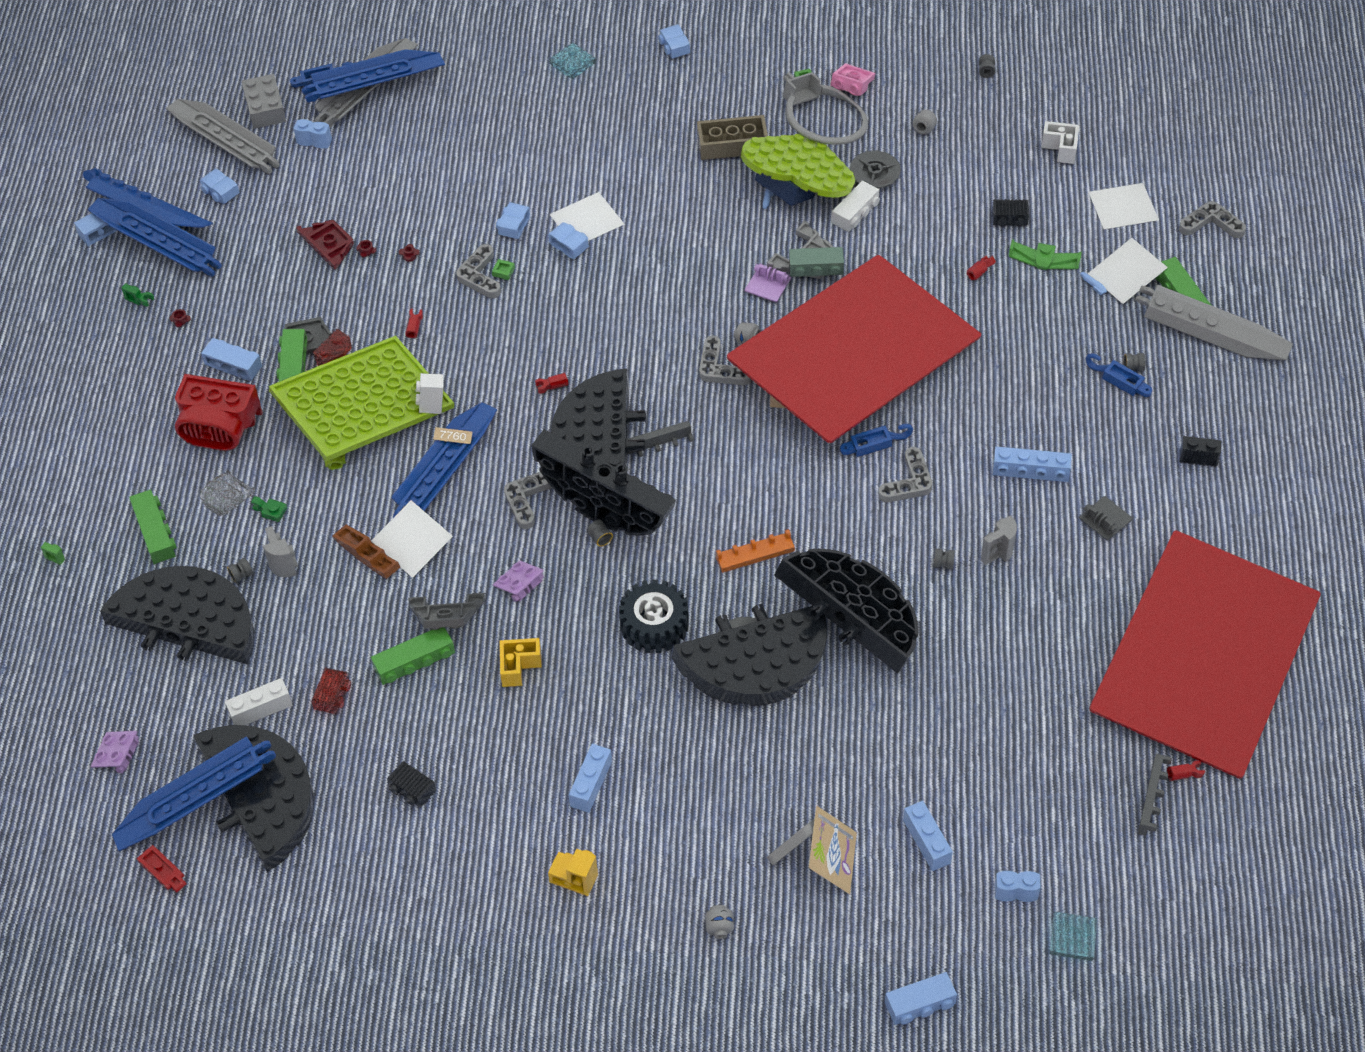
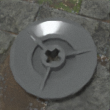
M878 150L858 154L850 165V171L853 172L857 183L863 180L876 188H884L893 184L899 178L901 172L900 163L894 156Z

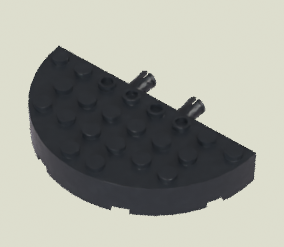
M627 368L598 374L576 386L561 401L554 414L551 432L557 434L558 437L572 442L580 449H583L585 446H591V451L593 447L595 457L604 459L614 467L620 463L627 466L629 451H645V439L628 440L629 422H646V411H629V378Z
M545 429L531 445L534 460L539 462L541 466L539 470L553 490L565 502L567 500L571 501L576 506L575 510L593 522L595 520H602L607 529L615 532L620 529L625 531V534L634 536L651 534L662 525L675 506L676 499L671 495L665 494L654 486L640 481L636 476L627 474L628 467L624 466L623 463L614 467L604 459L595 457L593 447L590 451L591 446H585L583 449H580L572 442L566 441L558 437L557 434Z
M809 549L807 552L802 553L797 551L782 559L774 576L813 606L807 612L809 617L815 614L812 620H817L823 614L844 631L839 635L840 642L847 639L843 644L848 645L855 639L897 674L900 672L917 644L916 639L919 634L918 621L910 601L905 600L901 594L902 590L890 577L864 560L860 562L851 558V555L831 549Z
M172 566L144 573L119 588L100 610L105 624L146 635L141 643V647L145 650L152 651L158 639L181 645L182 647L176 656L182 661L183 659L188 661L192 651L195 649L248 664L253 651L254 626L243 595L229 580L207 569L192 566Z
M759 604L760 608L756 605L751 609L757 622L732 628L727 615L723 614V619L720 615L715 619L720 632L674 645L671 658L681 674L694 683V687L717 700L738 705V703L750 704V706L775 703L795 694L815 674L827 640L825 616L822 614L817 620H812L815 614L809 617L807 613L813 607L810 606L768 618L763 604Z
M221 726L193 735L205 761L246 736L253 746L263 741H270L272 746L266 752L273 750L276 754L275 759L267 764H262L263 768L260 772L223 793L233 813L216 821L221 833L238 824L239 826L241 825L266 872L270 871L287 859L295 846H299L312 820L314 810L313 787L302 757L282 737L266 729L254 726Z

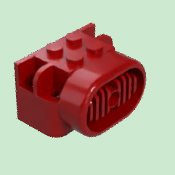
M184 374L175 395L179 409V415L175 422V431L181 439L198 447L222 451L235 449L241 440L244 430L255 425V415L262 416L263 414L256 386L252 384Z

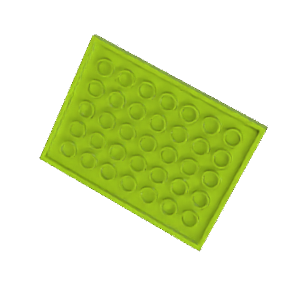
M397 336L390 337L269 386V392L326 462L438 415L435 413H419V405H416V394H420V392H416V382L420 381L421 373H429ZM444 390L442 413L454 408V402Z

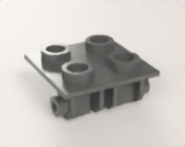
M1106 496L1102 497L1094 505L1087 504L1084 507L1085 512L1079 516V519L1107 541L1133 520V517Z

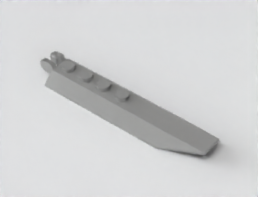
M403 38L377 47L364 60L404 49L414 50L418 44ZM378 84L319 100L314 107L320 114L315 118L314 122L327 123L331 128L333 123L344 117Z
M177 99L166 107V110L181 123L253 168H261L267 174L272 173L271 167L266 164L267 162L274 168L280 166L279 162L272 157L276 149L274 145L207 103Z
M1157 285L1155 291L1147 286L1140 287L1142 293L1152 296L1151 301L1139 295L1135 299L1136 302L1148 306L1144 315L1145 318L1247 358L1287 360L1293 343L1260 324L1160 285Z

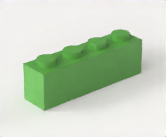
M1176 257L1161 261L1168 268L1155 279L1163 287L1211 305Z
M283 329L282 336L279 337L281 352H278V362L280 363V368H277L276 372L279 382L305 372L307 352L305 329Z
M151 489L130 496L132 507L153 564L176 557L173 549L177 547L174 538L169 539L168 535L172 533L168 523H163L166 517L163 509H158L161 506L158 496H153Z
M441 627L371 656V661L382 685L392 683L404 675H410L420 668L428 667L438 660L450 657L455 653L454 644L445 627Z

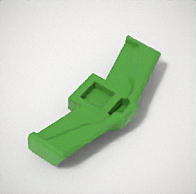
M1012 239L1009 257L1037 267V269H1079L1082 252L1055 253L1056 246L1038 243L1036 250L1017 243Z

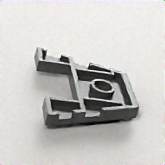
M321 317L285 324L284 329H305L307 335L306 354L329 350L331 361L345 356V353H343L340 345L335 341Z
M485 593L467 594V599L464 603L427 605L426 597H410L408 601L409 607L424 629L437 630L441 627L455 629L465 626L485 602Z

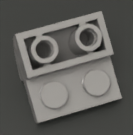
M1011 515L1005 519L998 520L995 524L994 533L990 532L984 537L981 561L984 565L1000 557L1007 562L1012 557L1017 524Z
M273 526L265 528L269 544L263 545L271 572L279 577L297 575L295 567H298L292 545H288L285 538L281 539L279 532H274Z

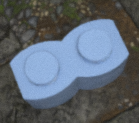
M678 24L660 30L658 40L661 45H664L666 55L673 59L690 53L689 41Z
M305 119L296 121L293 128L296 143L303 146L313 145L317 148H329L332 141L329 124L312 122Z
M218 169L212 170L200 179L201 190L205 194L211 195L216 202L225 204L240 193L237 184Z
M512 202L507 207H504L501 218H498L496 222L498 234L519 239L529 221L530 207Z
M562 222L548 234L549 243L572 259H575L589 247L586 234L576 231L571 224Z
M1013 871L998 872L994 884L995 899L1000 901H1013L1017 899L1023 902L1038 900L1040 874L1032 871H1024L1019 874Z

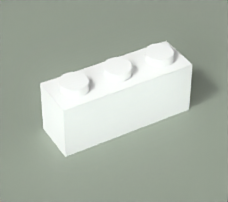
M862 180L832 211V223L847 232L856 227L859 221L866 217L873 207L878 205L880 201L879 189Z
M282 678L225 701L234 725H247L293 706Z

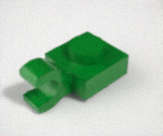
M125 283L121 287L125 300L134 304H142L148 307L147 299L154 300L151 292L141 293L140 289L136 286Z
M254 496L251 504H254L253 510L260 511L263 518L280 522L287 510L286 503L270 498L265 502L263 499Z

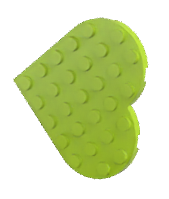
M801 134L752 137V139L743 144L741 151L742 161L747 167L760 175L763 173L766 176H771V179L792 181L805 191L809 189L814 193H818L817 195L824 197L846 196L854 187L855 177L844 162L826 144L813 141Z

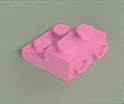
M845 63L832 74L830 86L840 91H848L855 96H861L867 91L868 84L874 80L875 73Z

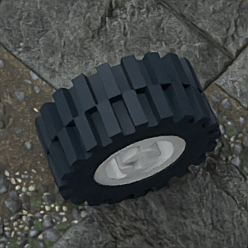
M652 579V584H648L647 580L642 581V586L640 587L637 583L633 585L632 592L628 589L625 592V598L622 597L620 600L619 618L622 636L624 639L627 638V643L630 646L635 643V649L639 651L643 647L645 648V653H651V649H656V653H661V648L669 651L671 650V644H680V638L684 640L686 631L688 632L689 628L688 602L681 590L677 592V586L672 584L671 587H668L667 581L663 580L662 584H658V580ZM663 609L667 612L665 617H663ZM643 610H645V619L640 615Z

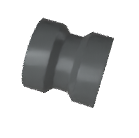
M985 54L979 58L980 76L989 78L995 74L994 56Z
M1125 353L1124 366L1131 370L1144 371L1145 354L1137 353L1132 355L1131 353Z
M595 520L587 528V533L594 537V542L600 547L608 544L613 538V534L609 529H606V525L602 520Z
M936 548L934 568L942 566L953 570L955 550L943 552L942 549Z
M245 557L240 559L238 563L227 566V570L235 583L240 582L245 576L253 575V570Z

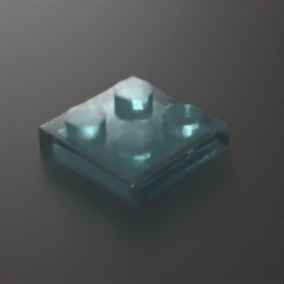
M571 43L551 57L549 62L566 76L574 79L595 64L596 58L575 43Z
M1054 912L1049 954L1093 961L1097 918Z

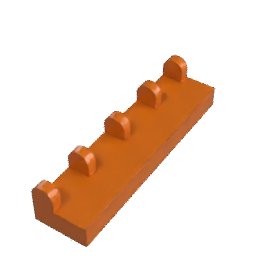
M787 529L784 534L777 536L770 534L767 539L756 542L753 539L750 540V544L739 547L733 545L732 549L722 552L720 549L716 550V560L723 573L794 552L795 546L791 539L790 530Z

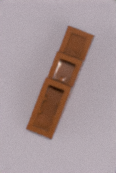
M347 524L332 535L333 539L350 554L385 579L400 568L398 561L387 556L384 549L373 544L368 536Z

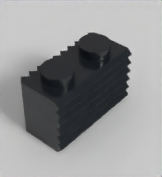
M994 199L992 207L993 225L1001 227L1006 225H1016L1018 227L1028 225V200Z
M1183 436L1179 462L1217 467L1221 455L1222 440Z
M404 761L387 778L389 790L395 795H402L411 806L415 804L421 808L436 791L433 780Z

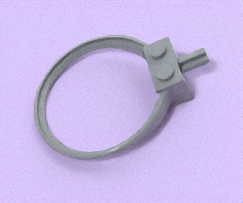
M788 72L783 77L786 81L783 97L787 100L785 115L788 123L799 134L813 141L832 145L848 144L860 139L865 134L868 127L867 116L863 109L846 94L834 87L821 85L820 79L813 72L794 77ZM819 95L833 96L854 106L861 113L863 123L856 133L846 137L821 136L808 131L796 121L793 114V106L819 98Z

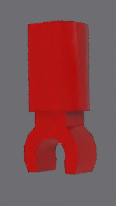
M984 256L981 258V261H977L967 270V276L971 280H977L987 271L988 267L995 264L994 257L988 258Z
M410 309V318L405 335L408 338H417L420 320L423 319V311L420 309L419 313L415 315L413 309Z
M566 373L547 377V379L539 378L535 380L536 387L541 386L538 387V393L542 394L548 389L553 390L568 386V379Z
M1197 760L1192 762L1191 765L1187 763L1169 766L1166 773H1168L1170 781L1191 778V776L1201 778L1205 774V770L1196 769L1201 765V761Z

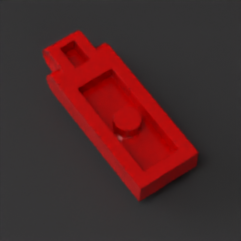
M154 845L150 846L136 858L138 863L167 890L172 888L177 893L187 885L182 879L184 874Z

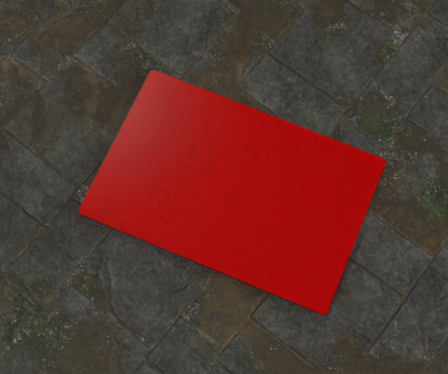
M876 255L729 352L727 360L827 443H832L980 339L981 333L882 256Z
M1173 531L1089 710L1236 778H1243L1321 593L1180 531Z

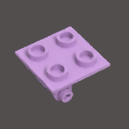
M761 263L756 264L754 267L756 272L744 291L777 303L791 277L787 272L779 271L776 268L772 271V267L768 268Z
M519 561L504 575L500 576L493 586L512 593L511 598L515 602L521 601L530 593V590H533L534 587L543 581L544 576L542 573L544 570Z
M137 731L106 732L91 767H116L115 770L118 773L126 771L129 764L128 760L132 759L131 755H134V751L139 744V737L136 736Z

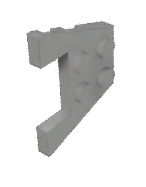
M805 220L796 229V235L808 241L803 248L833 247L826 239L823 240L815 229L813 230L809 227V223ZM777 253L767 262L768 268L772 267V269L776 268L779 271L790 273L789 259ZM808 276V277L821 279L823 276Z

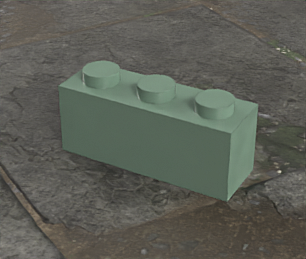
M843 247L789 249L790 277L843 275Z

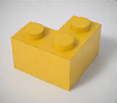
M540 638L500 640V676L502 687L522 686V669L542 667Z
M579 849L575 850L574 855L558 851L548 872L549 882L589 896L598 877L596 855L588 850L582 851Z

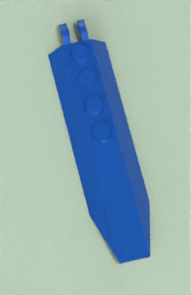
M404 49L311 74L313 84L304 86L302 93L306 95V102H315L318 98L323 99L443 66L445 63L439 52Z
M93 168L83 172V178L89 181L86 186L87 189L109 199L130 201L175 226L203 228L213 225L212 222L158 199L149 192L138 190L136 186H129L122 180L111 178L109 174L102 173L100 169Z
M98 198L88 208L89 212L108 226L194 272L203 271L206 275L213 277L215 271L207 266V264L209 263L216 269L222 267L221 262L213 258L215 246L130 201Z
M481 402L452 419L446 429L471 431V444L436 440L391 498L398 505L393 518L411 500L423 511L427 509L485 434L497 412L496 408Z
M246 736L140 800L112 833L118 851L120 852L157 834L260 772L263 768L262 764H267L276 757L273 750L266 752L272 746L270 741H263L253 746Z

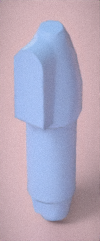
M767 188L763 200L764 209H767L771 196L774 195Z
M1085 272L1080 273L1083 280L1093 286V290L1098 294L1103 295L1107 292L1106 288L1099 281Z

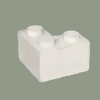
M1045 121L1042 148L1058 150L1057 162L1074 164L1079 125Z
M421 373L420 381L416 382V392H420V394H416V405H419V413L441 414L443 374Z

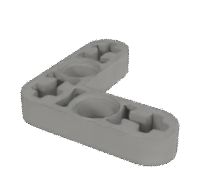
M1214 201L1205 203L1183 218L1179 226V231L1183 235H1191L1211 221L1234 238L1243 237L1246 230V225ZM1201 216L1204 220H1197L1195 217ZM1220 218H1227L1229 221L1224 222Z
M489 244L479 246L456 271L457 280L460 283L489 298H496L501 294L500 284L480 273L493 259V247ZM473 262H479V263H480V264L477 265V266L471 265V263H473ZM476 280L483 281L481 284H475L474 282Z
M708 336L704 341L699 368L701 380L724 384L748 385L752 380L736 366L718 364L721 341L717 336ZM712 343H714L713 350L710 349ZM708 356H713L715 359L712 361H708L705 358ZM707 367L710 368L709 374H706ZM729 372L730 375L724 377L721 375V373Z
M910 447L905 451V463L911 478L882 484L878 492V497L881 501H899L924 496L931 492L932 479L919 448ZM910 455H914V457H916V462H914L913 457ZM920 468L924 472L917 474L913 470ZM906 486L910 488V491L903 492L900 488Z
M541 472L509 482L504 487L505 498L519 527L522 529H530L535 523L534 514L526 497L552 488ZM530 482L535 484L533 488H527L525 485ZM510 490H514V492H516V497L513 496V493ZM516 503L524 504L522 508L514 507ZM523 514H525L527 520L529 521H525L523 519Z
M814 819L766 857L772 865H775L813 834Z

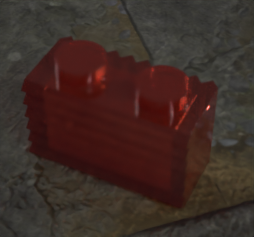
M339 329L333 331V334L328 336L326 341H323L321 346L316 348V351H313L316 364L320 366L345 356L352 349L350 337Z
M325 667L311 700L314 710L337 714L339 708L343 707L344 694L351 687V680H349L346 671L343 672L342 670L339 671Z

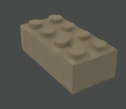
M764 115L697 121V138L701 160L741 156L742 147L746 141L752 139V137L768 136Z

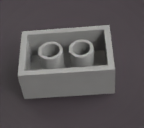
M274 74L242 80L253 129L286 122Z

